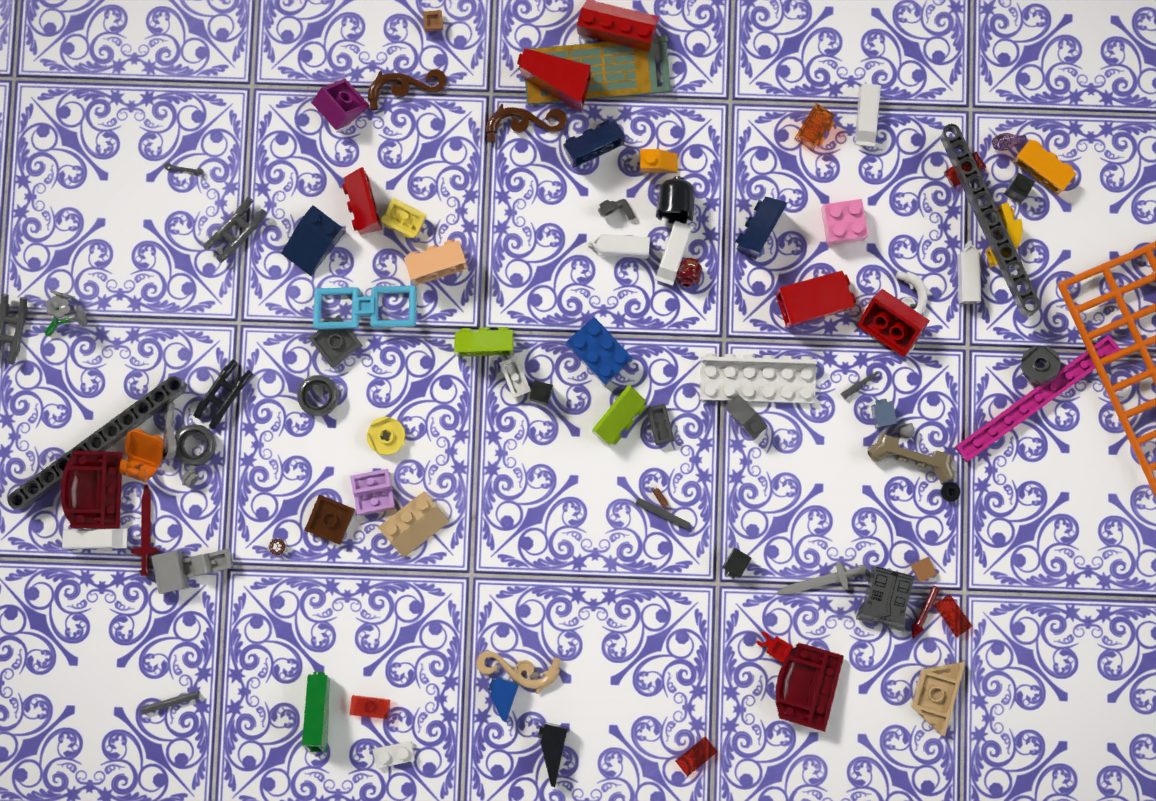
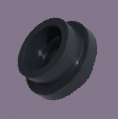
M953 482L945 483L941 488V496L946 501H955L960 496V488ZM949 488H952L954 490V494L952 496L948 494Z

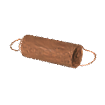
M654 489L652 492L662 508L667 505L669 506L660 489Z

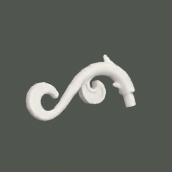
M897 271L896 279L904 280V283L909 284L910 289H913V287L916 289L918 304L914 310L922 315L927 304V295H932V293L917 275L910 272L903 273ZM910 297L901 300L909 307L915 304L914 299ZM915 344L908 353H910L914 349Z

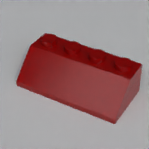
M586 0L581 8L577 22V34L650 52L660 16Z

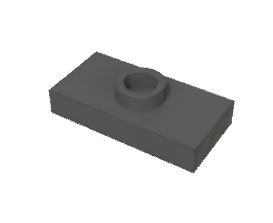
M661 404L646 408L655 445L675 441L666 405Z

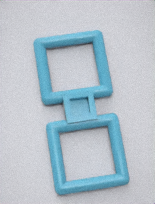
M414 285L375 286L371 289V296L360 297V289L358 287L317 288L314 291L313 328L315 330L356 329L359 327V317H371L370 325L372 328L416 326L417 288ZM409 293L408 320H378L379 294ZM352 295L351 321L321 322L322 296Z

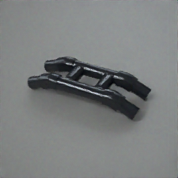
M234 359L220 372L218 378L201 399L193 414L195 418L200 419L210 402L217 406L219 409H217L209 424L211 429H216L227 409L254 375L250 370H247L236 382L235 386L229 383L226 379L238 365ZM221 386L230 392L224 402L214 396Z

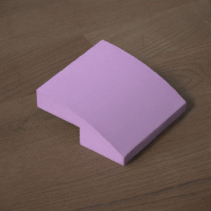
M388 469L350 476L358 516L396 509Z

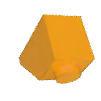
M640 149V173L678 172L677 153L661 149Z

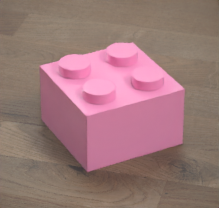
M862 199L824 204L821 208L827 246L864 241L868 237Z

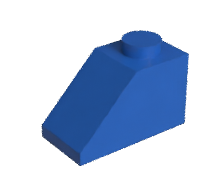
M497 676L496 680H491L488 690L492 691L490 697L501 720L506 722L519 683Z

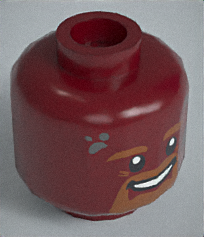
M685 258L681 261L676 279L683 287L690 288L700 282L702 266L699 264V261L694 258Z

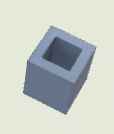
M887 399L876 400V404L871 406L875 429L898 424L893 401L887 402Z

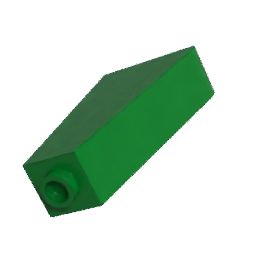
M313 672V675L308 674L302 736V746L307 752L327 753L330 678L324 672Z

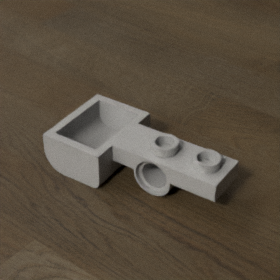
M230 549L196 555L183 559L182 550L151 556L159 594L189 588L188 578L234 568Z

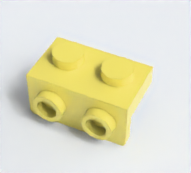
M392 198L385 216L381 217L380 221L384 223L385 227L400 231L404 237L414 238L419 235L427 214L396 198Z

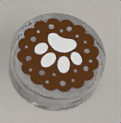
M275 537L268 543V551L273 556H283L288 550L287 541L281 537Z

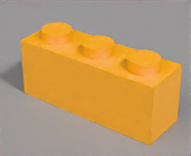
M1030 139L1013 159V162L1059 195L1076 175V172L1073 171L1072 166L1058 160L1056 154L1042 148L1041 143Z

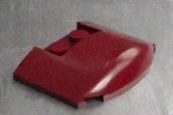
M74 450L73 455L66 463L61 480V504L70 527L120 529L122 484L120 463L123 452Z
M798 643L782 663L777 677L775 702L779 713L778 717L785 721L825 732L844 655Z

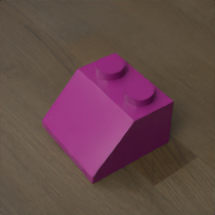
M346 78L322 87L312 101V104L335 130L348 126L370 106Z

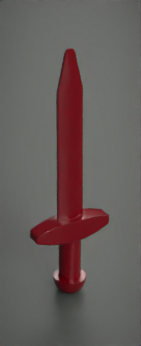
M147 484L144 486L141 504V547L131 550V553L141 555V570H139L141 576H149L151 570H149V555L160 552V549L150 547L151 497Z

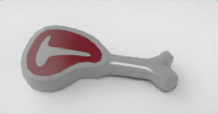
M169 401L165 406L166 427L163 435V459L172 460L176 454V439L173 426L175 404L173 401Z

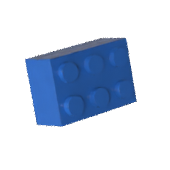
M595 316L566 341L568 348L604 387L633 361L629 353Z

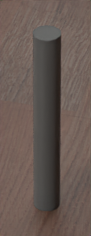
M639 497L635 503L685 529H688L690 522Z
M197 690L141 707V713L144 715L200 697Z

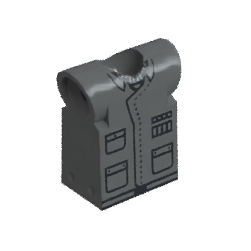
M872 565L864 602L856 615V620L868 623L882 621L888 628L904 632L905 611L914 576Z

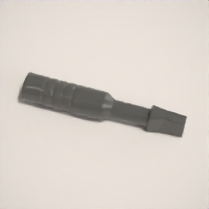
M878 371L862 381L856 382L840 393L842 398L845 400L860 390L864 384L879 374Z

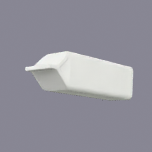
M863 83L859 88L855 145L875 146L881 85Z
M677 221L674 222L655 280L673 286L693 227Z
M600 234L593 241H588V247H592L601 256L646 259L649 257L650 237Z
M970 240L957 256L959 304H978L981 302L980 252L972 245V240Z
M63 529L62 548H127L128 529Z

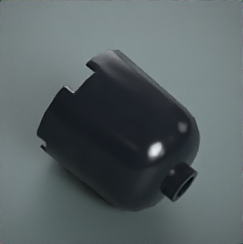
M675 176L673 179L663 182L659 190L656 218L660 221L662 218L668 219L670 224H674L675 221L687 224V220L693 221L694 186L680 176Z

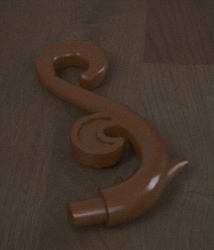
M439 69L430 70L425 77V81L428 83L433 77L439 80L437 86L430 87L406 74L386 73L382 75V71H379L368 90L367 98L368 102H370V108L372 111L378 110L377 101H379V95L383 92L380 89L389 82L398 81L402 83L400 87L396 83H393L391 86L392 94L395 97L401 98L408 94L409 84L429 92L442 91L447 83L446 75Z
M501 104L498 110L489 118L486 133L488 134V142L494 143L497 129L502 126L500 121L509 116H518L522 119L521 122H517L516 118H513L511 121V129L516 133L526 131L529 121L545 130L560 132L566 126L567 117L562 110L552 109L547 113L545 120L549 121L551 117H556L559 123L556 126H550L529 111L516 107L503 109V104Z

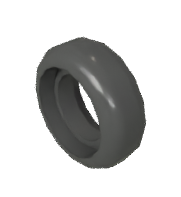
M312 375L300 384L297 392V401L301 409L307 414L315 417L325 416L337 407L339 390L335 382L329 377ZM315 385L325 386L329 392L328 401L321 407L312 406L308 401V392Z
M187 425L179 430L175 436L176 456L186 465H204L215 454L217 446L215 436L210 429L203 425ZM193 434L201 435L206 443L205 450L198 456L189 455L184 446L186 439Z

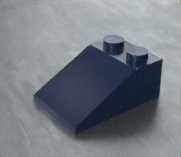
M312 205L300 220L281 254L312 276L346 231L342 226Z

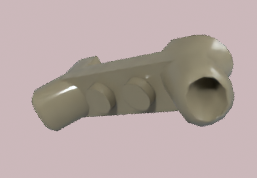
M879 434L877 443L868 447L867 452L873 462H879L890 455L897 456L896 460L902 462L910 460L915 462V465L918 467H932L938 480L942 483L955 477V472L951 467L953 456L936 450L933 451L932 456H927L898 447L899 439L885 434Z

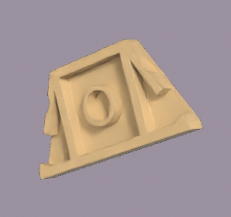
M962 662L921 669L911 707L942 736L946 734L965 663Z

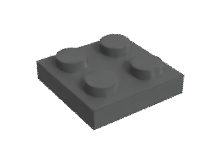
M337 315L330 322H340L344 320L340 317V315ZM351 329L318 330L309 337V340L332 369L363 346Z

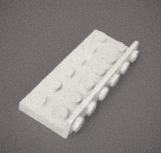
M706 353L705 356L701 357L700 400L731 401L739 394L746 402L815 404L817 360H812L810 356H802L801 359H793V356H782V359H774L773 355H763V358H755V355L746 354L743 355V358L736 357V354H724V357H717L715 353Z

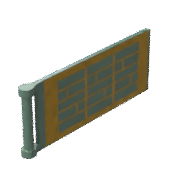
M665 35L654 37L650 52L611 42L530 48V50L591 65L592 78L585 100L673 92V87L670 85L667 52L668 36ZM654 44H659L663 81V86L657 87ZM525 79L528 105L562 102Z

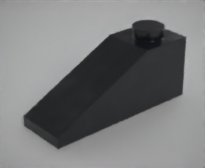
M545 722L544 727L540 726L538 738H541L540 744L551 787H555L568 727Z

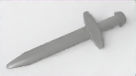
M838 561L836 563L837 572L790 584L777 591V594H794L839 581L843 589L847 590V578L861 574L864 576L867 574V568L865 565H859L857 568L845 571L841 562Z

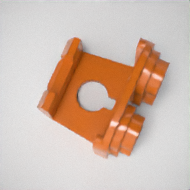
M141 429L129 431L125 441V453L128 455V459H121L120 474L146 483L157 472L163 461L164 444L162 437L145 434Z

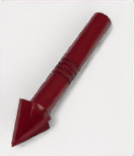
M934 585L916 623L912 625V639L924 631L923 625L940 588Z

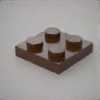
M319 495L304 531L341 545L355 509Z

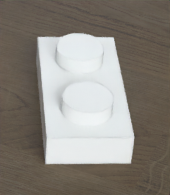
M517 356L499 363L513 399L531 392Z
M412 740L373 749L376 769L415 761Z

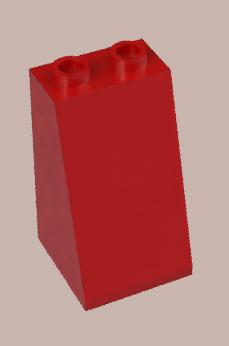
M524 48L523 54H519L517 61L522 78L577 111L582 112L592 78L591 65Z
M843 270L780 287L775 295L786 329L853 309L856 299L853 292L850 293L848 287L850 281L847 274L844 275Z

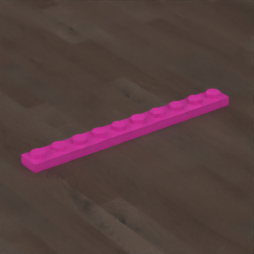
M1107 335L1094 345L1100 359L1121 350L1110 335ZM1085 351L1060 369L1059 374L1054 380L1037 386L956 445L955 449L965 462L971 460L1093 371L1095 366L1088 351Z

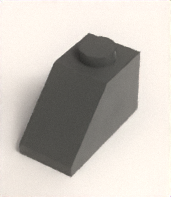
M739 394L724 406L745 434L753 439L768 427L759 414Z

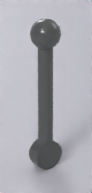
M166 163L164 165V168L167 171L174 169L186 172H193L197 175L203 174V170L201 168L191 169L185 167L172 166V164Z

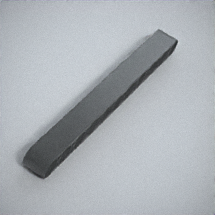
M948 124L941 133V142L1019 312L1023 316L1030 317L1040 308V301L960 128L956 124ZM946 132H952L955 137H948ZM954 149H960L963 154H956ZM961 166H968L970 171H964ZM969 183H976L978 185V188H971ZM978 199L984 200V201L986 202V205H985V206L979 205V204L977 203V200H978ZM985 217H992L994 223H988L985 220ZM993 234H1000L1002 240L994 239ZM1001 251H1007L1010 257H1003ZM1009 268H1015L1018 275H1012L1009 272ZM1017 285L1024 286L1026 292H1019L1017 289ZM1025 303H1031L1034 310H1028L1025 307Z
M176 376L166 379L8 496L9 506L14 509H26L61 484L64 472L63 465L71 458L74 450L106 451L125 437L129 431L136 429L162 410L169 401H174L181 396L187 389L186 382ZM179 381L180 386L174 391L172 385L174 382ZM163 392L164 399L158 402L157 395ZM144 404H148V411L146 413L141 411ZM129 415H131L133 417V421L131 424L127 425L126 418ZM115 426L117 433L115 436H111L110 430ZM100 438L101 445L96 448L95 440ZM52 472L54 479L52 482H49L48 475ZM37 484L38 491L34 494L32 487ZM18 496H21L23 499L20 505L17 504Z

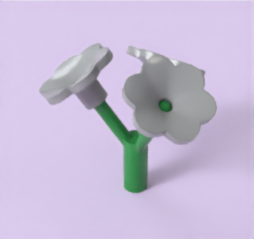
M50 290V293L56 296H53L51 300H47L45 306L47 314L54 316V318L45 330V335L50 337L59 325L70 321L72 323L78 321L81 327L87 326V317L81 305H74L75 312L69 315V318L59 320L58 318H62L64 314L70 312L67 299H75V296Z

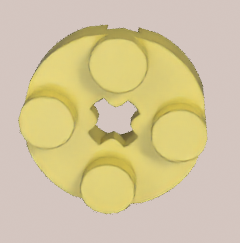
M380 417L371 423L366 437L372 450L381 455H392L398 452L405 444L406 433L399 421L390 417ZM384 431L391 433L389 441L381 439Z

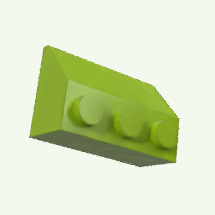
M487 327L479 328V331H471V328H461L460 332H455L454 353L457 357L514 355V332L509 330V327H498V330L491 331Z
M628 385L593 427L592 433L609 447L612 443L616 445L622 438L620 433L624 429L628 431L633 425L634 421L632 419L636 414L640 416L646 409L644 405L646 400L631 385Z

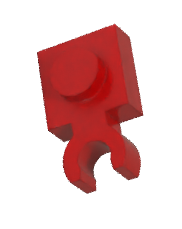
M762 632L761 634L766 637V641L761 643L757 640L756 643L762 647H769L766 653L783 663L793 646L775 636L774 640H771L768 633Z

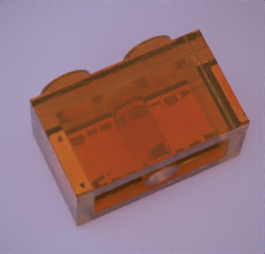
M816 103L794 140L812 151L816 146L820 148L825 140L823 134L826 130L830 132L835 124L833 121L835 114Z

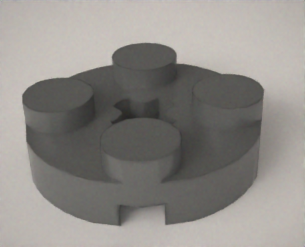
M1047 346L1029 348L1023 354L1021 361L1023 375L1037 385H1043L1054 380L1059 374L1061 366L1058 353ZM1036 362H1045L1044 368H1038Z

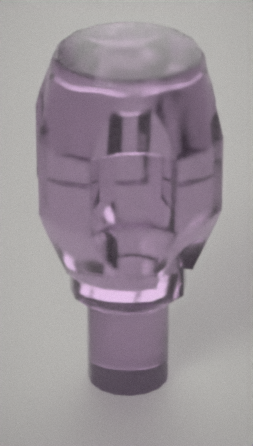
M1002 133L993 138L992 146L995 150L1006 151L1019 143L1026 142L1027 137L1026 135L1017 136L1011 133Z

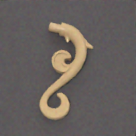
M485 651L478 656L476 661L479 672L489 675L494 673L498 666L495 664L491 668L487 667L485 660L488 657L495 658L512 680L525 688L537 689L536 694H539L557 679L560 673L561 659L554 657L552 666H549V670L542 673L545 676L536 680L527 679L521 674L522 671H526L527 676L533 674L534 665L528 660L519 661L514 670L497 653Z

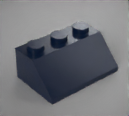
M607 120L594 130L592 128L587 129L582 133L583 135L577 138L573 136L565 140L566 143L563 144V149L572 168L624 145L625 135L615 120L611 122Z
M766 196L763 201L759 200L754 208L757 211L754 217L750 216L745 224L747 230L744 234L740 233L736 240L738 244L736 249L756 260L788 203Z

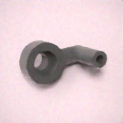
M626 199L616 202L605 200L599 204L598 212L601 217H606L621 207L629 221L636 217Z

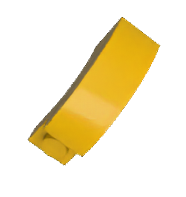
M1008 202L1001 204L997 210L1015 249H1017L1022 238V220H1013L1015 217L1014 210ZM989 246L985 249L989 266L992 268L998 264ZM1001 251L1003 257H1010L1007 251Z

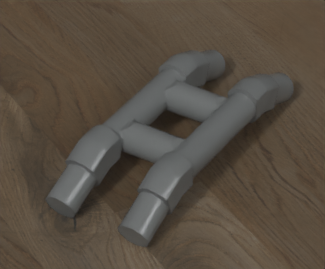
M247 197L228 221L203 244L204 249L207 251L220 242L222 237L231 244L217 257L220 263L236 252L237 248L260 226L267 215V212L261 209L249 224L241 218L253 203V199ZM235 223L244 230L237 238L228 232Z
M1 294L0 350L2 342L12 343L7 363L14 365L21 348L20 344L28 313V298L20 297L18 317L7 316L9 312V295ZM5 323L16 325L14 336L3 334Z

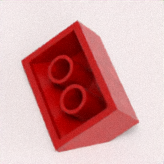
M361 167L344 177L345 183L342 184L344 194L349 196L350 201L347 202L349 212H353L354 219L351 220L354 231L364 235L382 230L369 177L365 169Z
M881 289L870 301L857 326L902 357H905L922 335L930 320L884 289Z

